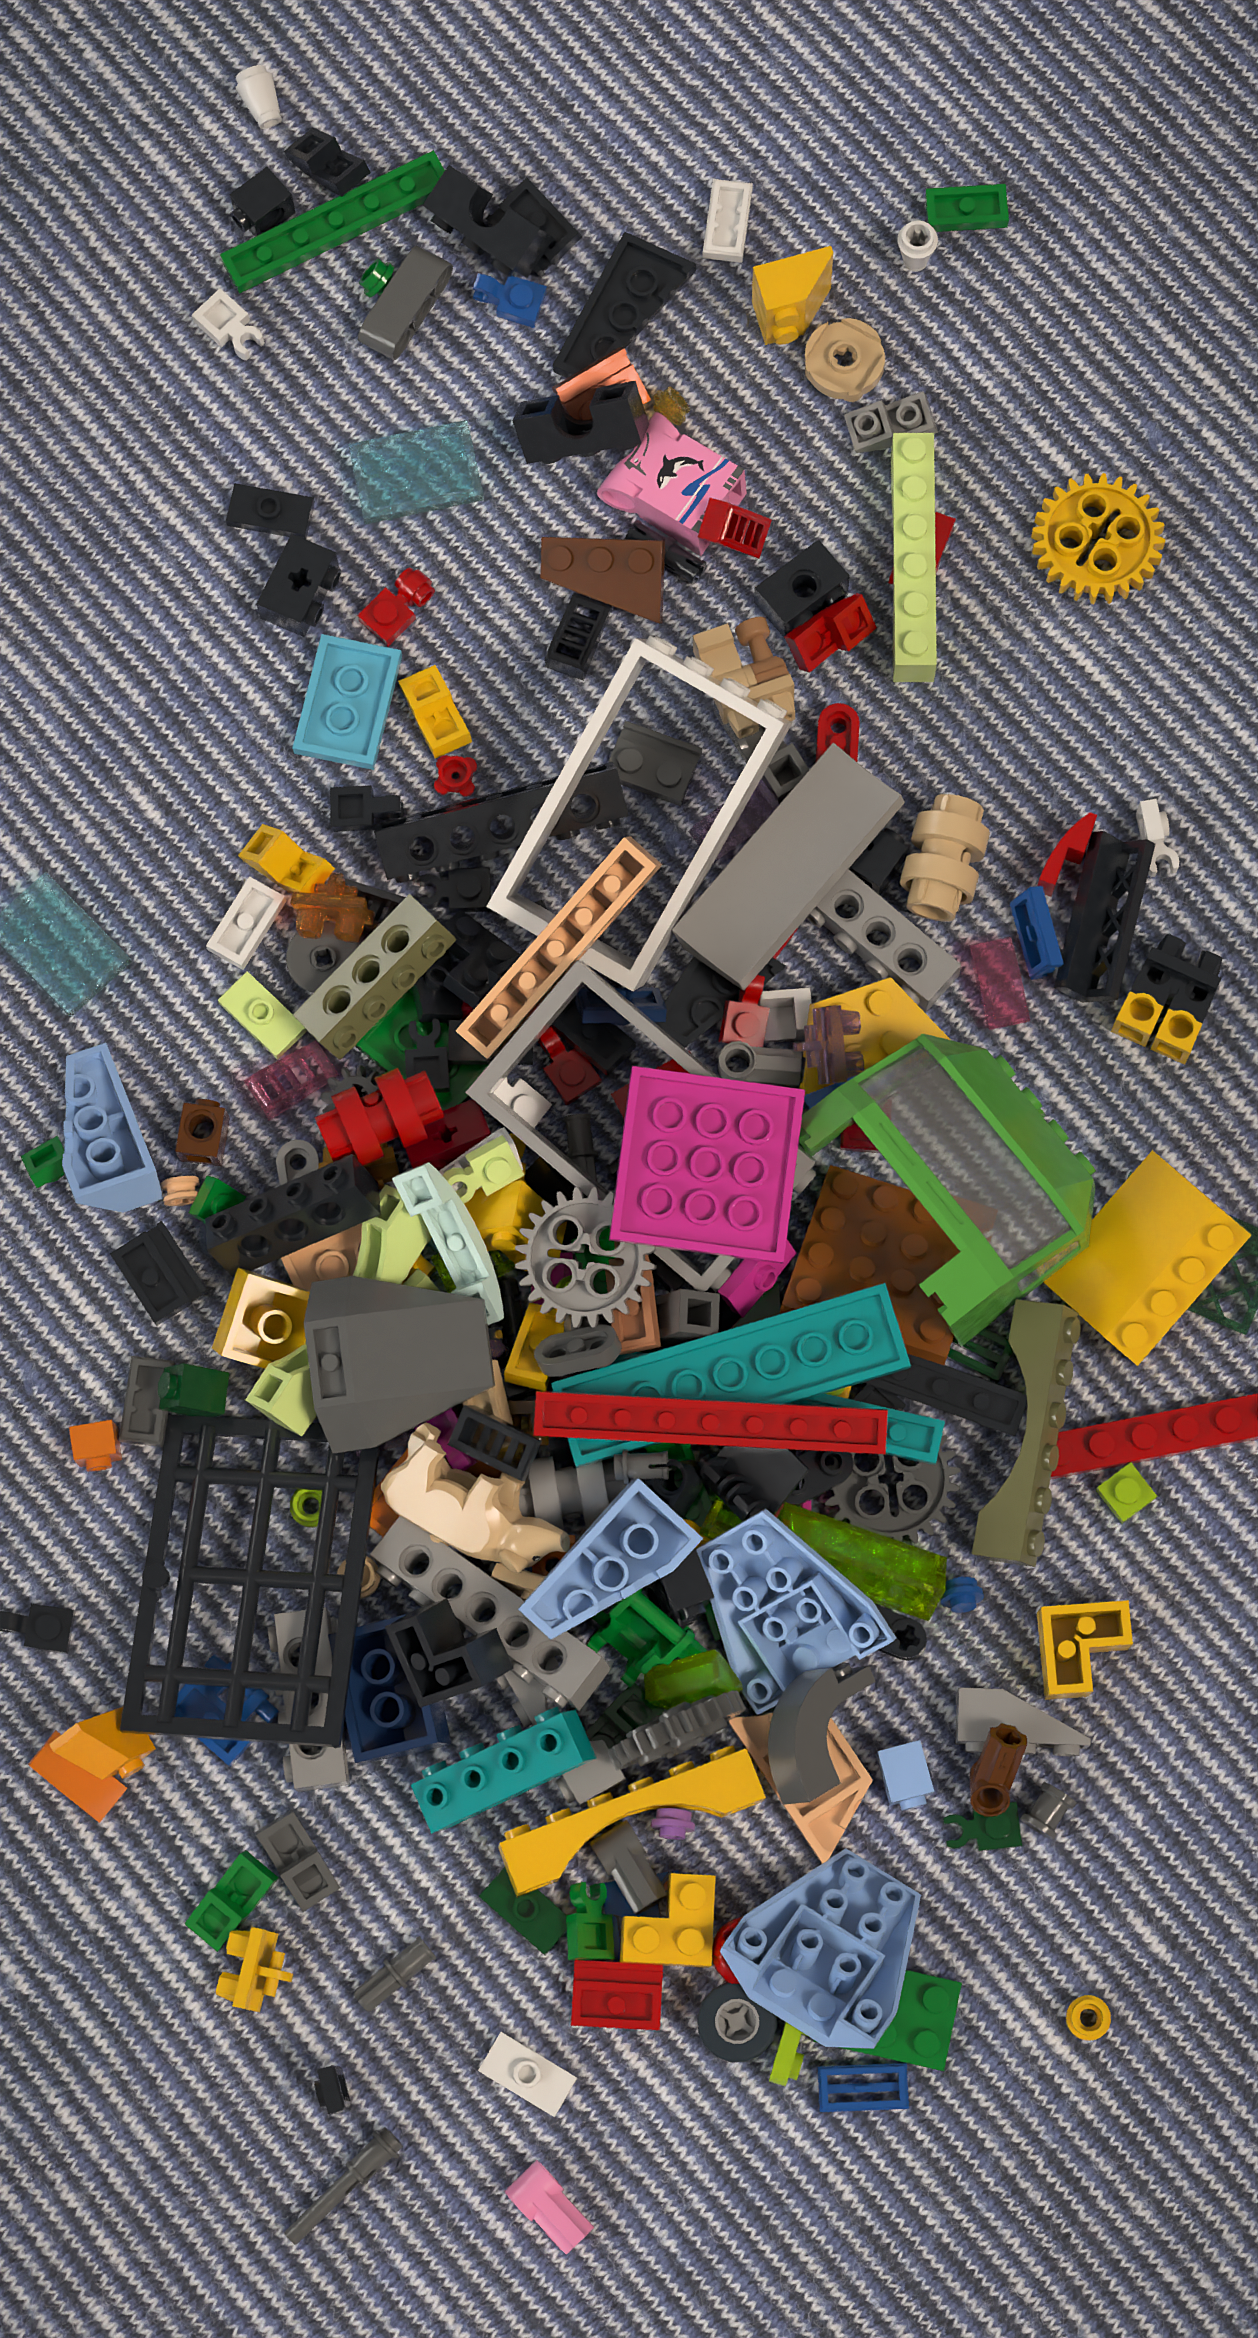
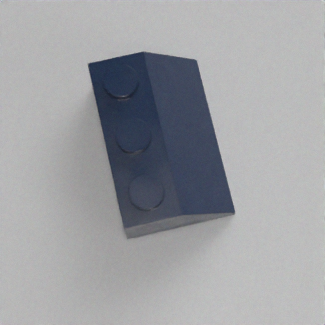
M407 1614L356 1627L345 1719L354 1761L357 1764L413 1755L452 1745L443 1700L421 1708L419 1707L385 1626ZM336 1633L328 1634L332 1657Z

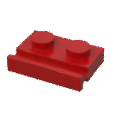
M575 1960L571 2026L660 2031L663 1965Z

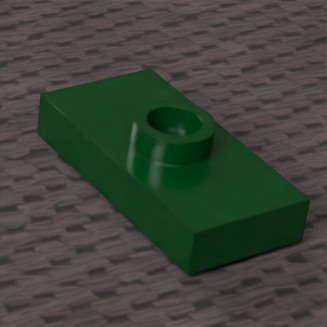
M506 1867L499 1872L479 1895L485 1903L545 1956L567 1931L566 1914L538 1889L516 1897Z

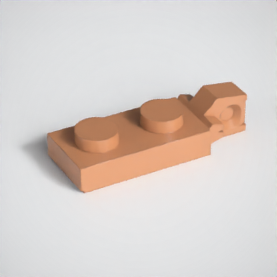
M614 1241L615 1249L620 1245V1242ZM645 1255V1261L650 1262L648 1255ZM622 1258L609 1260V1265L622 1266L624 1264ZM605 1270L607 1291L609 1293L614 1288L615 1277L611 1271ZM652 1270L644 1271L642 1275L652 1283L651 1287L638 1285L636 1289L643 1299L642 1302L629 1298L626 1301L630 1310L628 1315L622 1313L618 1308L613 1310L615 1323H612L611 1326L616 1331L622 1344L619 1355L661 1347Z

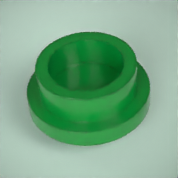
M376 259L366 269L359 280V284L364 288L366 296L371 298L376 293L381 296L393 277L394 265L390 262L384 263L380 259Z

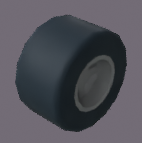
M729 1982L719 1985L710 1991L703 1999L697 2015L698 2033L704 2046L715 2057L730 2063L748 2062L760 2056L772 2043L777 2029L776 2015L749 1999L740 1984H731Z

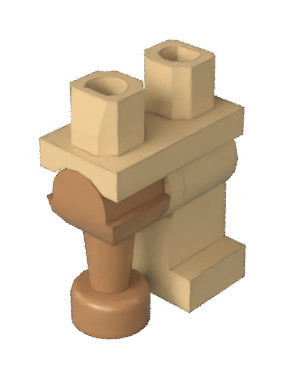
M765 617L750 618L735 628L740 644L750 647L753 663L742 666L728 623L692 635L694 655L700 661L714 668L711 674L712 677L721 682L723 678H731L751 690L747 697L758 703L760 699H768L787 710L784 716L785 719L789 721L795 719L794 682L784 660L773 656L766 642L770 635V629ZM713 698L723 724L729 723L739 739L759 731L758 723Z

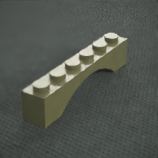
M1015 1300L1008 1342L1019 1361L1025 1380L1028 1404L1027 1421L1020 1454L1009 1477L997 1494L979 1511L972 1555L989 1561L1036 1567L1037 1557L1042 1554L1045 1538L1042 1532L1044 1514H1047L1051 1507L1052 1493L1049 1489L1051 1473L1056 1469L1059 1461V1449L1056 1443L1059 1429L1063 1427L1066 1419V1406L1063 1402L1066 1386L1070 1385L1073 1378V1363L1071 1361L1073 1344L1077 1343L1081 1330L1078 1319L1079 1313L1065 1305Z

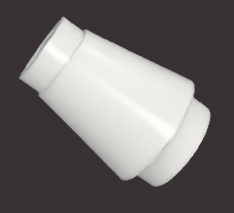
M263 65L252 66L241 71L236 76L238 83L236 91L256 122H258L261 129H268L279 124L282 118L272 73L267 72Z
M916 220L906 224L900 230L898 245L905 267L913 272L923 270L937 247L938 236L934 228L928 223Z

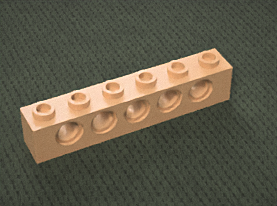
M631 836L624 837L457 1028L456 1032L486 1059L496 1056L575 962L581 959L662 864Z

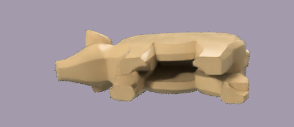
M429 1423L422 1424L411 1434L408 1441L407 1459L398 1467H394L381 1483V1490L384 1493L385 1501L393 1511L405 1520L428 1532L433 1542H442L473 1558L503 1563L508 1570L514 1573H521L525 1568L535 1565L550 1552L569 1551L570 1538L565 1531L540 1518L522 1516L519 1509L520 1489L526 1481H520L502 1472L499 1479L490 1478L483 1474L476 1478L468 1472L451 1469L444 1458L446 1452L443 1451L440 1444L436 1443L441 1431Z

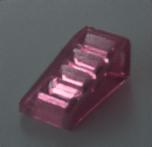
M315 1040L245 1079L244 1083L268 1121L326 1085L329 1077L337 1078L339 1073ZM312 1056L323 1073L315 1076L305 1060ZM296 1065L299 1066L308 1079L303 1084L299 1082L291 1070ZM282 1074L286 1076L293 1087L288 1092L285 1091L277 1079ZM270 1083L279 1097L271 1100L263 1087Z

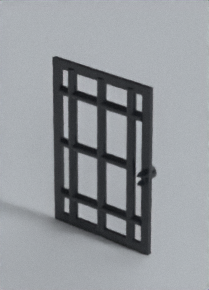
M168 1415L120 1731L122 1733L327 1746L333 1748L341 1747L380 1446L361 1450L358 1475L342 1474L345 1452L332 1453L329 1445L325 1473L277 1471L281 1440L328 1442L320 1423L312 1422L303 1436H300L278 1425L273 1420ZM184 1434L199 1435L195 1466L180 1465ZM216 1437L264 1439L260 1470L212 1467ZM177 1482L192 1483L165 1665H153L149 1663L159 1599L162 1598L161 1590L165 1589L170 1582V1574L164 1565ZM209 1484L257 1487L245 1569L197 1566ZM274 1488L322 1491L311 1573L263 1570ZM339 1492H355L344 1575L328 1574ZM195 1583L243 1586L231 1670L183 1666ZM260 1587L308 1590L297 1674L248 1671ZM326 1591L342 1592L331 1676L315 1675ZM147 1682L162 1683L157 1715H142ZM180 1684L228 1687L224 1720L175 1717ZM246 1688L294 1691L290 1724L241 1721ZM312 1693L328 1694L324 1727L308 1726Z

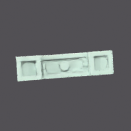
M429 1162L393 1177L392 1180L410 1217L421 1214L457 1288L451 1294L484 1299L488 1325L503 1319L501 1293L491 1258L474 1220L452 1186Z

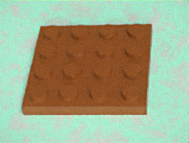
M830 1165L786 1290L780 1313L783 1314L885 1283L907 1354L945 1365L954 1335L945 1319L938 1312V1309L944 1303L935 1292L928 1297L919 1284L960 1253V1251L911 1190ZM960 1206L985 1237L992 1216Z

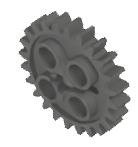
M946 1435L942 1436L940 1447L948 1438ZM939 1447L936 1465L919 1462L913 1467L902 1465L897 1456L891 1455L893 1472L901 1473L902 1481L895 1483V1494L899 1512L897 1517H892L890 1514L887 1485L884 1483L879 1484L878 1476L883 1475L886 1471L883 1454H877L878 1464L870 1472L859 1470L854 1463L852 1473L848 1479L841 1485L831 1489L834 1496L825 1502V1506H839L840 1510L833 1520L836 1522L847 1517L850 1522L845 1533L849 1535L857 1528H860L862 1530L861 1543L865 1544L873 1534L877 1535L878 1548H883L887 1537H892L896 1548H901L902 1536L908 1535L909 1539L914 1544L919 1543L917 1530L922 1529L925 1533L932 1536L934 1531L930 1521L934 1519L945 1523L947 1520L940 1512L942 1506L947 1508H955L956 1506L952 1500L946 1497L947 1492L960 1490V1486L949 1482V1476L959 1473L960 1468L948 1467L947 1461L955 1456L956 1452H942ZM850 1452L851 1455H852V1457H853V1462H854V1455H855V1453ZM829 1456L834 1459L833 1465H826L827 1468L837 1470L839 1468L838 1459ZM910 1485L921 1487L926 1494V1502L918 1510L907 1508L902 1500L905 1488ZM867 1490H875L883 1498V1508L876 1515H868L860 1508L859 1498Z
M737 1690L723 1693L717 1697H714L712 1694L691 1704L685 1701L662 1712V1715H656L649 1723L627 1733V1739L614 1745L608 1750V1754L616 1771L631 1767L637 1763L641 1767L661 1757L669 1759L691 1749V1746L698 1745L704 1741L703 1738L728 1726L726 1722L740 1715L746 1708Z

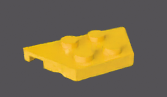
M891 977L809 1005L807 1021L809 1035L805 1040L803 1053L806 1061L803 1082L800 1083L799 1089L805 1090L806 1096L809 1093L860 1074L912 1042L921 1034L948 1040L950 1038ZM919 1052L918 1054H916L915 1056H913V1057L910 1058L909 1060L921 1056V1055H922V1052Z

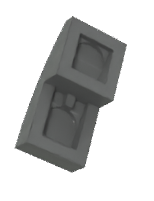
M293 1809L255 1832L258 1840L303 1912L340 1889L338 1882Z

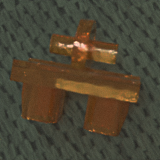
M337 872L331 873L327 884L316 883L314 893L292 892L290 904L297 913L296 930L303 938H321L324 921L336 922L334 935L337 939L346 942H359L364 924L373 925L375 913L373 910H368L365 898L357 897V886L345 885L344 875Z

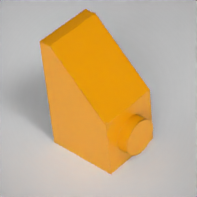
M123 1707L80 1721L49 1744L53 1752L101 1780L116 1774H120L122 1779L133 1775L145 1766L142 1759L156 1750L148 1734L122 1733L120 1731Z

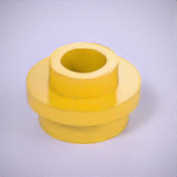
M1084 1995L1076 1998L1069 2005L1066 2012V2023L1074 2036L1082 2040L1091 2041L1102 2037L1107 2032L1111 2023V2014L1103 2000L1096 1996ZM1085 2009L1092 2010L1096 2015V2022L1091 2027L1084 2026L1080 2021V2014Z

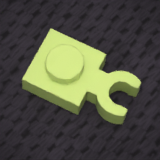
M501 1135L465 1155L470 1166L464 1169L451 1168L442 1175L451 1186L456 1182H463L462 1187L455 1192L462 1202L466 1203L473 1197L476 1189L482 1187L488 1196L524 1176V1173L508 1142Z

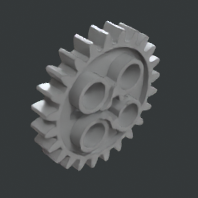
M574 1187L573 1200H568L562 1192H557L558 1205L553 1207L550 1203L543 1200L541 1204L546 1214L540 1217L530 1213L528 1216L536 1226L533 1230L521 1228L519 1231L529 1239L528 1244L515 1246V1250L526 1254V1260L516 1263L515 1268L528 1270L529 1274L519 1284L520 1286L533 1285L535 1289L529 1295L528 1300L534 1302L543 1298L545 1301L540 1312L547 1314L556 1308V1322L562 1323L568 1314L572 1315V1324L576 1328L580 1327L583 1317H587L590 1326L595 1328L598 1325L599 1315L602 1314L610 1324L615 1323L613 1310L618 1308L622 1313L630 1314L626 1301L629 1298L638 1302L643 1300L636 1291L638 1285L644 1287H651L652 1285L642 1275L644 1271L656 1269V1265L645 1261V1255L654 1253L656 1247L620 1242V1245L612 1251H605L601 1248L599 1243L600 1234L604 1229L611 1227L615 1193L611 1191L603 1201L600 1200L599 1190L596 1187H592L588 1198H584L579 1187ZM566 1221L574 1222L578 1228L577 1239L570 1245H562L557 1239V1229ZM585 1246H589L591 1253L598 1256L622 1258L624 1264L622 1266H612L590 1262L587 1264L586 1269L582 1270L581 1262L572 1259L549 1257L548 1251L550 1249L583 1253ZM560 1264H566L572 1271L571 1282L564 1288H556L551 1282V1272ZM602 1270L611 1271L615 1277L614 1288L607 1294H599L593 1286L595 1275Z

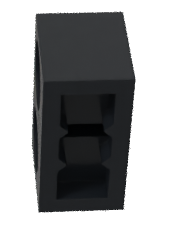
M696 1548L690 1552L673 1572L643 1587L647 1598L681 1628L697 1622V1617L706 1613L705 1607L715 1597Z

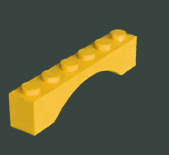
M733 1745L709 1754L711 1762L695 1768L693 1761L683 1763L668 1770L670 1778L654 1783L652 1777H647L628 1785L630 1793L613 1799L611 1792L588 1800L586 1803L589 1809L572 1815L570 1808L545 1817L547 1825L531 1830L529 1824H525L505 1832L506 1840L500 1842L498 1848L516 1897L557 1882L569 1861L588 1840L605 1827L627 1816L659 1808H679L701 1811L723 1818L762 1803L766 1796L747 1748L736 1752Z

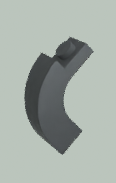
M678 1289L665 1295L655 1296L661 1346H676L718 1333L720 1294ZM568 1314L564 1320V1332L591 1327L587 1317H583L579 1328L573 1327L571 1314ZM603 1314L599 1315L598 1325L611 1326Z
M844 1663L833 1668L805 1671L797 1676L784 1690L774 1709L768 1737V1756L771 1774L783 1805L811 1802L841 1783L828 1751V1724L834 1710L841 1702L876 1682L869 1666L851 1668L849 1663Z

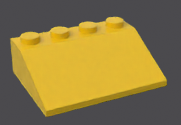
M1152 1150L1092 1219L1089 1246L1045 1280L1044 1283L1074 1311L1078 1312L1105 1339L1138 1366L1250 1238L1251 1233Z

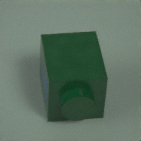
M185 1363L165 1367L159 1379L157 1389L160 1397L159 1410L188 1416L215 1417L225 1415L229 1372Z

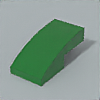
M245 1850L239 1854L217 1885L208 1891L184 1924L218 1952L228 1942L230 1932L237 1931L279 1877Z

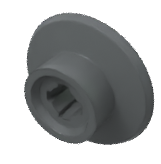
M333 922L312 923L298 931L289 943L286 952L288 972L300 987L314 993L355 951L359 944L354 935L339 924ZM330 954L333 963L318 967L317 957Z

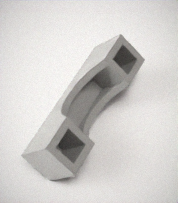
M529 1632L513 1640L511 1645L513 1647L523 1645L529 1638ZM555 1656L547 1661L545 1671H554L560 1667ZM511 1670L498 1677L497 1681L502 1690L511 1686L519 1701L512 1704V1707L524 1728L530 1724H533V1726L537 1725L534 1717L548 1710L547 1697L542 1693L545 1686L534 1678L528 1684ZM603 1740L590 1741L597 1759L563 1774V1777L556 1780L568 1804L577 1800L582 1809L587 1806L586 1802L588 1800L609 1793L627 1782L621 1770L616 1771L608 1754L609 1749Z

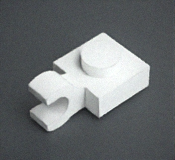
M1157 799L1140 801L1136 812V819L1141 840L1148 839L1156 844L1148 875L1150 877L1156 876L1157 866L1155 862L1160 859L1168 861L1171 873H1177L1179 857L1173 849L1164 844L1165 836H1169V823L1166 812H1159Z

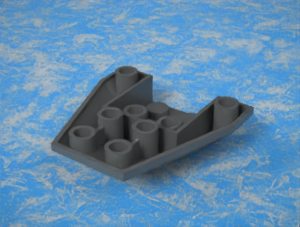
M357 1276L312 1282L304 1318V1329L314 1410L332 1453L376 1448L495 1386L484 1299Z

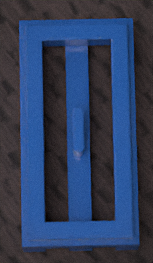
M1043 886L1029 887L1010 902L1031 980L1044 979L1047 973H1052L1056 967H1061L1064 964Z
M907 2063L817 2067L819 2112L909 2109ZM898 2073V2082L829 2085L827 2082L828 2075ZM899 2091V2100L828 2103V2094Z

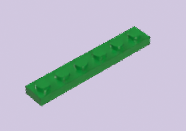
M433 150L347 192L343 197L338 196L221 253V261L240 294L423 205L445 169Z

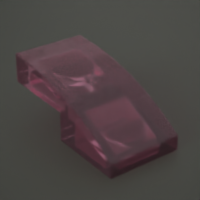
M1011 937L969 945L987 1028L991 1030L1029 1022L1030 1016Z

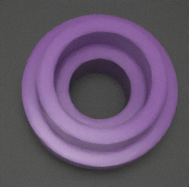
M659 1808L657 1809L656 1819L651 1820V1828L659 1830L660 1838L684 1840L685 1833L695 1831V1823L691 1822L692 1812Z

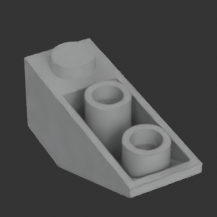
M958 1688L956 1692L955 1745H965V1752L981 1753L990 1727H997L1001 1723L1016 1726L1019 1732L1027 1736V1747L1024 1755L1036 1754V1747L1053 1748V1755L1080 1756V1749H1087L1091 1744L1089 1737L1004 1689Z

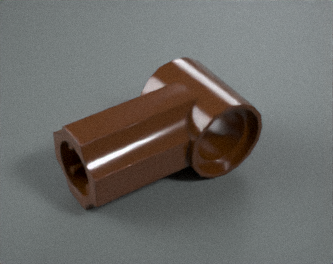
M1001 1723L997 1727H990L979 1760L970 1769V1802L972 1808L983 1816L993 1817L1000 1815L1010 1805V1789L1027 1747V1736L1019 1732L1016 1726Z

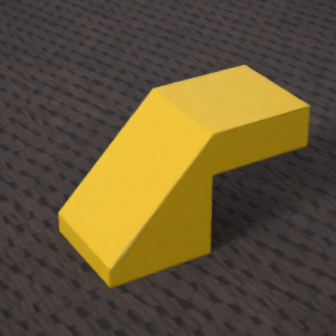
M265 824L260 826L238 855L245 863L288 893L311 901L335 870L325 858L303 851L284 831Z

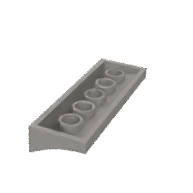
M832 743L673 927L672 931L682 948L744 991L905 803L902 795L863 768L835 743Z

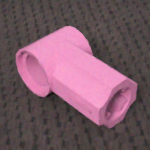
M536 2160L504 2192L531 2222L535 2220L556 2246L567 2255L594 2226L564 2195V2188Z

